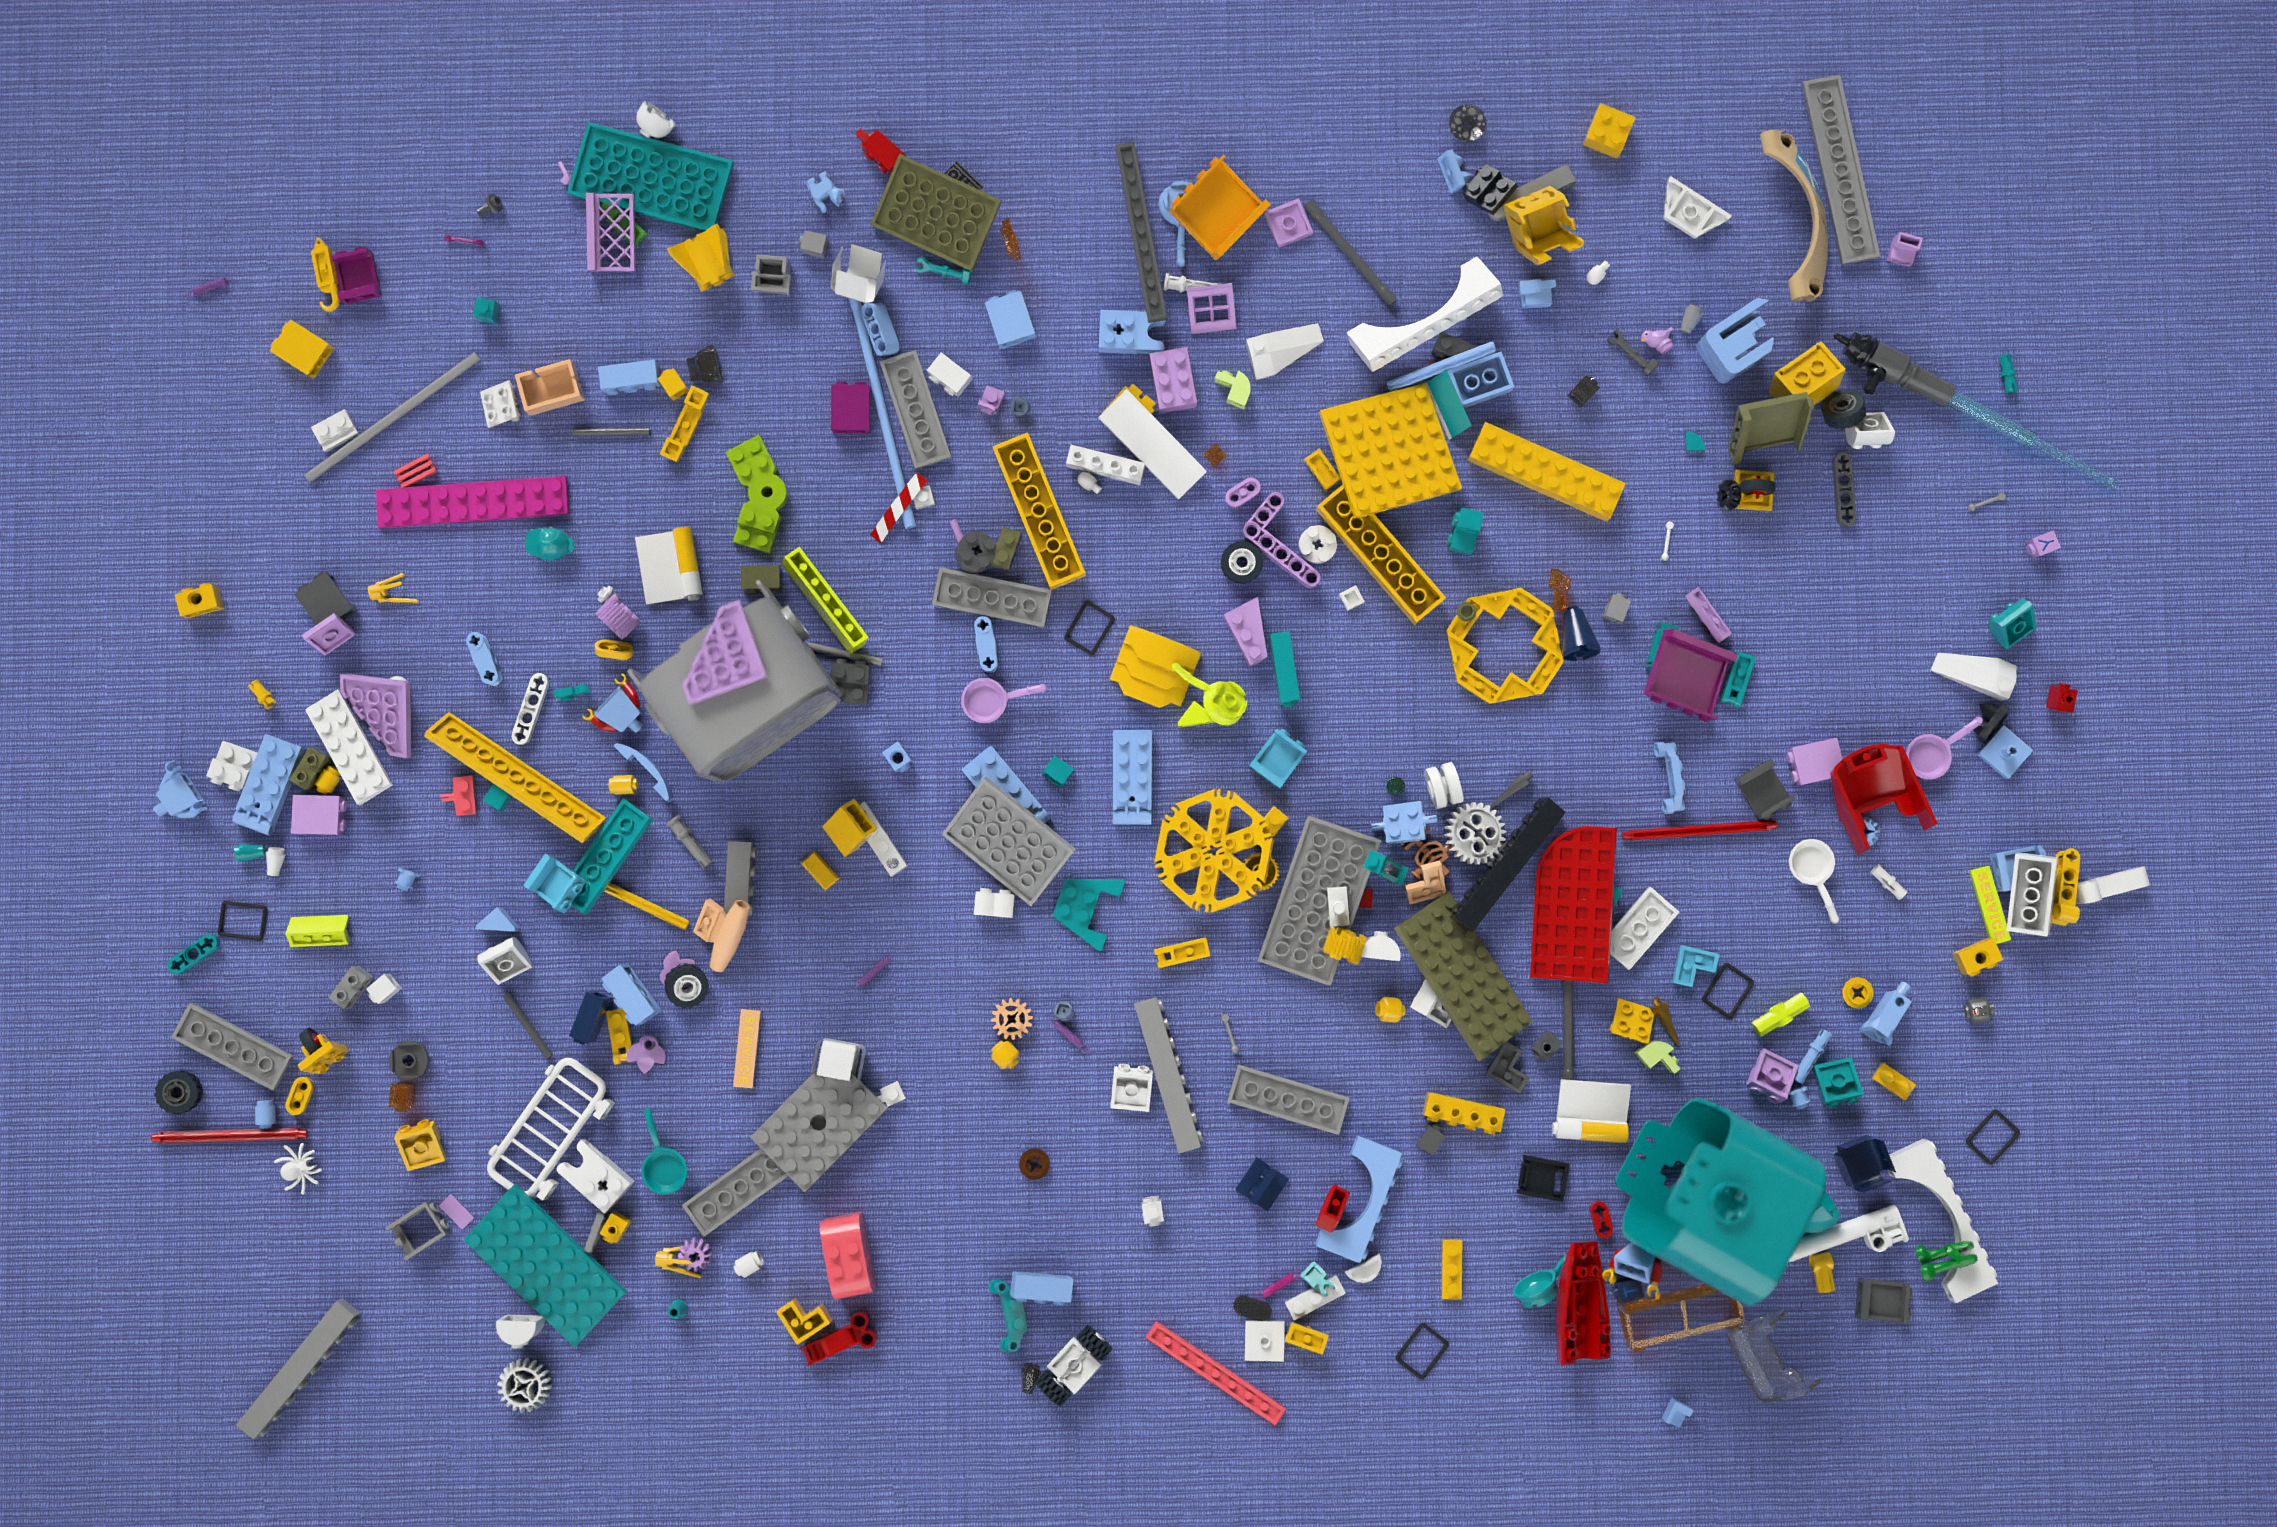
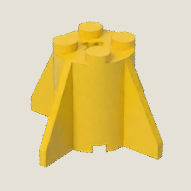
M718 223L696 235L693 239L689 238L683 243L667 248L669 255L695 279L701 292L710 289V285L717 287L725 283L723 279L728 280L735 276L729 263L727 235L724 229H720Z

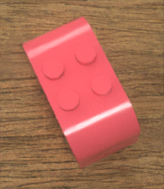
M863 1211L822 1220L820 1223L821 1241L830 1289L834 1300L874 1292L877 1286Z

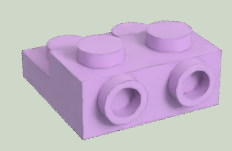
M1763 1048L1759 1053L1755 1067L1751 1069L1746 1086L1750 1087V1091L1754 1094L1761 1095L1762 1093L1768 1096L1767 1099L1772 1103H1781L1789 1095L1799 1065Z

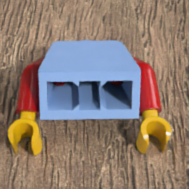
M621 674L624 677L622 682L615 678V682L619 687L596 711L587 709L591 715L589 718L583 715V719L591 721L602 731L623 732L629 727L636 733L643 726L636 719L640 714V701L637 692L628 682V678Z
M1633 1242L1624 1248L1616 1250L1609 1264L1610 1269L1605 1270L1602 1274L1603 1279L1607 1281L1609 1278V1282L1615 1284L1617 1281L1615 1272L1647 1284L1651 1281L1652 1285L1648 1286L1647 1293L1650 1297L1651 1292L1656 1290L1655 1296L1658 1299L1660 1291L1657 1286L1661 1282L1663 1272L1661 1259Z

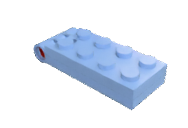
M1113 730V824L1151 825L1152 730ZM1134 797L1135 801L1131 802L1129 799Z
M265 734L235 808L236 811L232 819L233 823L268 836L272 835L293 783L289 779L302 760L306 748Z
M991 745L962 769L975 787L986 776L1043 823L1051 819L1050 815Z

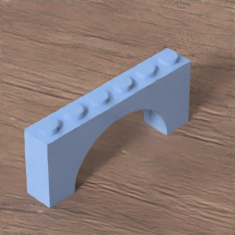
M1357 1135L1350 1153L1359 1158L1368 1169L1371 1179L1369 1202L1362 1214L1350 1224L1336 1227L1332 1233L1320 1229L1315 1244L1317 1247L1360 1263L1367 1256L1368 1249L1366 1247L1368 1241L1372 1242L1375 1230L1373 1228L1375 1223H1379L1383 1212H1380L1383 1204H1387L1390 1195L1387 1193L1390 1186L1393 1187L1397 1176L1394 1174L1397 1168L1400 1169L1403 1157H1401L1402 1153L1400 1151Z

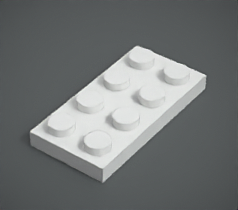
M1648 887L1611 931L1610 955L1627 970H1630L1678 915L1679 911L1653 888Z

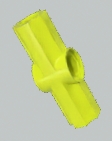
M1798 993L1784 1003L1780 1002L1768 1010L1769 1012L1751 1022L1752 1027L1762 1037L1773 1029L1788 1024L1793 1020V1017L1810 1007L1809 1001L1802 993Z

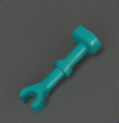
M924 257L917 259V262H921L924 267H916L915 271L919 273L931 271L942 274L943 277L951 276L961 279L962 284L969 285L972 271L963 268L962 272L950 269L946 265L931 264Z

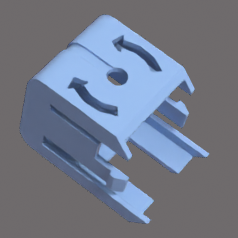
M1756 298L1708 330L1697 343V352L1718 382L1722 384L1730 382L1759 363L1772 351L1773 337L1747 354L1746 351L1758 343L1754 338L1756 335L1754 332L1766 325L1761 316L1755 318L1724 340L1721 338V336L1759 312L1756 309L1769 300Z

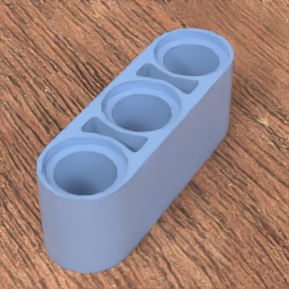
M880 302L865 303L861 308V314L875 352L878 355L897 354L899 342L885 305Z

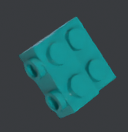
M1852 1057L1813 1066L1818 1083L1817 1089L1823 1106L1828 1105L1829 1108H1835L1840 1106L1841 1102L1847 1101L1848 1104L1859 1102V1098L1864 1093Z

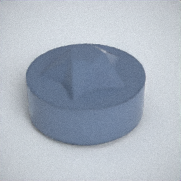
M1017 397L1012 400L1011 411L1016 416H1024L1030 411L1031 405L1027 398Z
M1061 1001L1056 1004L1054 1015L1060 1021H1068L1074 1015V1008L1069 1002Z

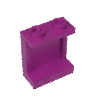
M357 247L354 251L336 252V255L330 256L331 260L335 263L340 292H337L338 299L342 303L349 304L382 297L374 255L368 248Z
M836 382V384H831V431L833 434H871V387L866 382H855V384Z

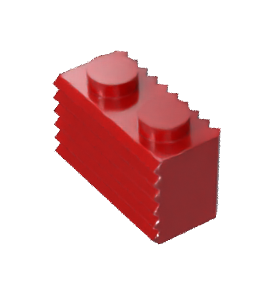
M1332 1185L1326 1195L1315 1225L1332 1233L1340 1221L1350 1192L1337 1185Z

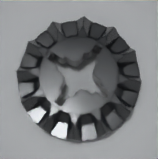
M1723 480L1722 484L1718 485L1719 491L1716 492L1718 494L1716 501H1719L1720 507H1723L1725 510H1733L1741 501V488L1734 480Z

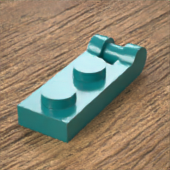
M1737 651L1736 654L1738 656L1736 662L1732 663L1720 702L1724 704L1730 703L1734 707L1739 708L1756 657ZM1731 690L1737 692L1736 697L1730 696Z

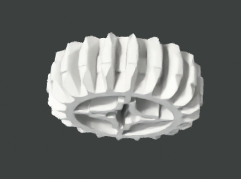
M526 1358L524 1362L521 1359H518L516 1363L511 1362L509 1367L503 1369L505 1374L499 1376L503 1381L498 1382V1386L503 1388L498 1393L504 1394L501 1401L507 1399L506 1407L512 1404L513 1411H516L519 1407L520 1413H523L525 1409L528 1412H531L533 1407L538 1409L540 1404L546 1402L544 1397L550 1395L546 1390L551 1389L552 1386L546 1384L551 1380V1377H545L548 1370L542 1372L543 1364L537 1367V1360H533L530 1364L529 1358ZM521 1370L528 1371L534 1376L528 1377ZM514 1375L516 1385L514 1389H511V1378ZM529 1381H531V1383L528 1384L527 1387L518 1390V1388L522 1386L521 1384L528 1383ZM538 1381L539 1390L537 1395L535 1396V1390L533 1387L534 1383ZM522 1394L528 1400L519 1399L515 1395Z

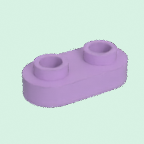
M1247 478L1229 489L1225 496L1227 505L1232 508H1238L1257 496L1261 488L1259 481L1255 478ZM1252 485L1254 490L1248 491L1247 487ZM1234 495L1238 497L1236 502L1231 500V497Z

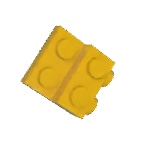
M428 1119L418 1122L417 1126L410 1127V1125H404L398 1129L399 1131H397L394 1139L407 1171L446 1160V1155L440 1142L441 1135L435 1121L429 1122Z

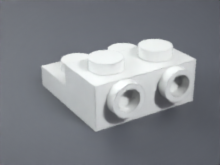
M222 741L217 757L212 759L206 776L211 778L210 782L222 785L224 782L229 784V789L240 792V789H243L258 752Z
M1128 1064L1115 1066L1110 1108L1149 1112L1153 1070H1149L1147 1066H1139L1138 1069L1130 1068Z

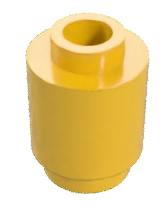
M330 765L326 769L324 768L315 782L316 790L325 795L328 792L332 794L341 779L338 769Z
M620 775L609 778L610 793H615V795L635 794V791L639 788L638 779L634 775Z

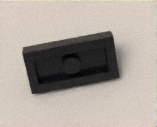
M1980 704V709L1989 722L1983 720V723L1973 730L1979 736V741L1986 744L2008 717L2009 708L2003 704L2001 707L1993 704Z

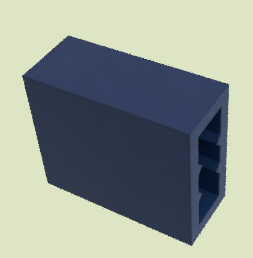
M596 991L585 993L569 1034L570 1037L574 1038V1042L584 1045L585 1043L589 1044L597 1040L612 997Z

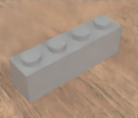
M728 841L724 912L727 915L736 900L745 901L750 905L747 920H750V916H753L754 911L751 897H754L755 893L752 877L756 875V866H753V858L757 856V847H754L752 842Z

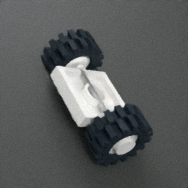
M1087 1325L1079 1333L1077 1339L1073 1337L1047 1365L1053 1373L1046 1370L1037 1379L1036 1384L1052 1402L1062 1406L1072 1395L1071 1391L1076 1394L1102 1366L1097 1359L1103 1361L1113 1348L1099 1332Z

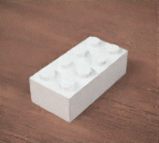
M2019 852L2015 854L2006 931L2048 936L2050 934L2059 857Z

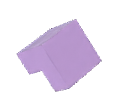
M1899 232L1892 238L1887 261L1910 267L1914 262L1916 252L1920 250L1923 238Z

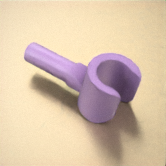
M560 161L558 165L564 175L561 182L569 186L572 175L568 173L564 164Z

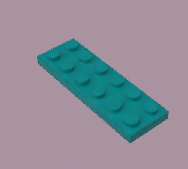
M622 799L573 870L586 883L582 891L573 900L572 906L585 915L589 913L653 821L652 818L628 800Z

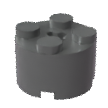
M968 532L962 537L955 549V559L959 567L970 574H977L986 570L995 558V541L983 532ZM973 550H976V551H977V553H978L977 556L974 555V551H973Z

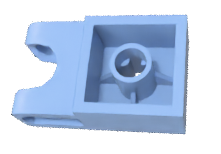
M1101 310L1099 353L1149 354L1165 351L1163 342L1151 339L1148 336V331L1152 327L1163 326L1166 320L1148 323L1146 312ZM1117 329H1121V331H1123L1121 332V335H1117Z

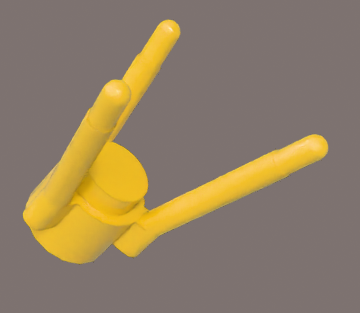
M404 573L368 586L370 599L378 600L379 603H418L417 599L385 598L388 595V589L402 585V582L388 583L404 577Z
M680 1246L657 1251L655 1258L656 1267H662V1269L692 1277H702L701 1274L672 1266L673 1264H692L691 1261L674 1259V1254H671V1252L680 1251Z

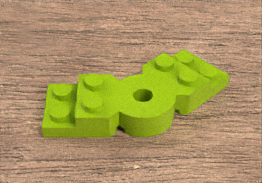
M757 435L725 452L739 481L744 487L748 488V497L750 501L742 506L733 543L770 554L781 522V516L777 510L785 506L788 500V489L782 479L775 475L777 467L760 435ZM772 489V495L764 497L765 490Z

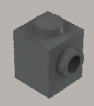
M1545 1030L1530 1048L1533 1050L1532 1054L1538 1060L1544 1059L1548 1061L1563 1043L1549 1031Z

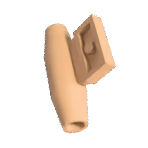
M712 899L705 900L693 932L706 942L714 943L709 966L716 972H723L736 953L743 936L750 905L745 901L736 900L726 915L724 908Z

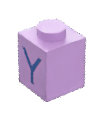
M2054 530L2026 541V550L2033 559L2061 548Z

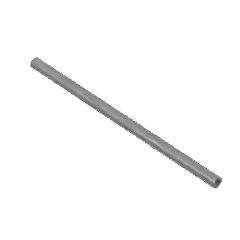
M475 352L307 472L304 475L309 482L315 480L480 361V358Z

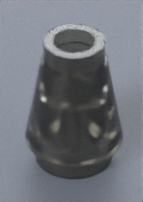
M1025 1363L1024 1367H1022L1023 1393L1032 1394L1034 1392L1036 1381L1041 1373L1038 1364Z

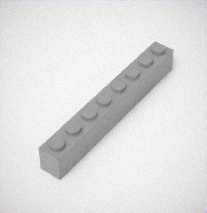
M1153 997L1134 1003L1178 1153L1199 1148L1203 1138L1200 1130L1196 1131L1194 1125L1198 1123L1195 1112H1190L1189 1105L1192 1104L1190 1095L1184 1092L1183 1086H1186V1081L1183 1074L1179 1075L1178 1067H1181L1178 1055H1173L1172 1049L1175 1048L1173 1038H1168L1166 1030L1170 1028L1167 1018H1162L1161 1012L1164 1011L1162 1001H1157V998Z
M343 1298L336 1301L236 1426L253 1440L260 1436L264 1437L271 1429L269 1425L272 1421L276 1422L282 1416L283 1412L281 1410L285 1405L288 1407L295 1400L294 1394L298 1390L301 1391L307 1385V1378L310 1375L313 1376L320 1369V1362L323 1359L326 1360L333 1353V1346L340 1344L346 1337L344 1334L348 1328L352 1329L355 1326L360 1312Z

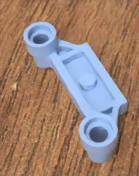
M1675 742L1654 743L1656 758L1664 757L1666 763L1670 799L1662 800V810L1665 815L1685 809L1684 800L1682 799L1685 782L1681 778L1682 762L1676 755L1677 747Z

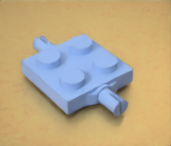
M1416 801L1383 806V822L1372 823L1371 826L1373 832L1384 830L1386 833V843L1390 845L1426 840V824L1438 823L1437 815L1425 816L1422 802Z

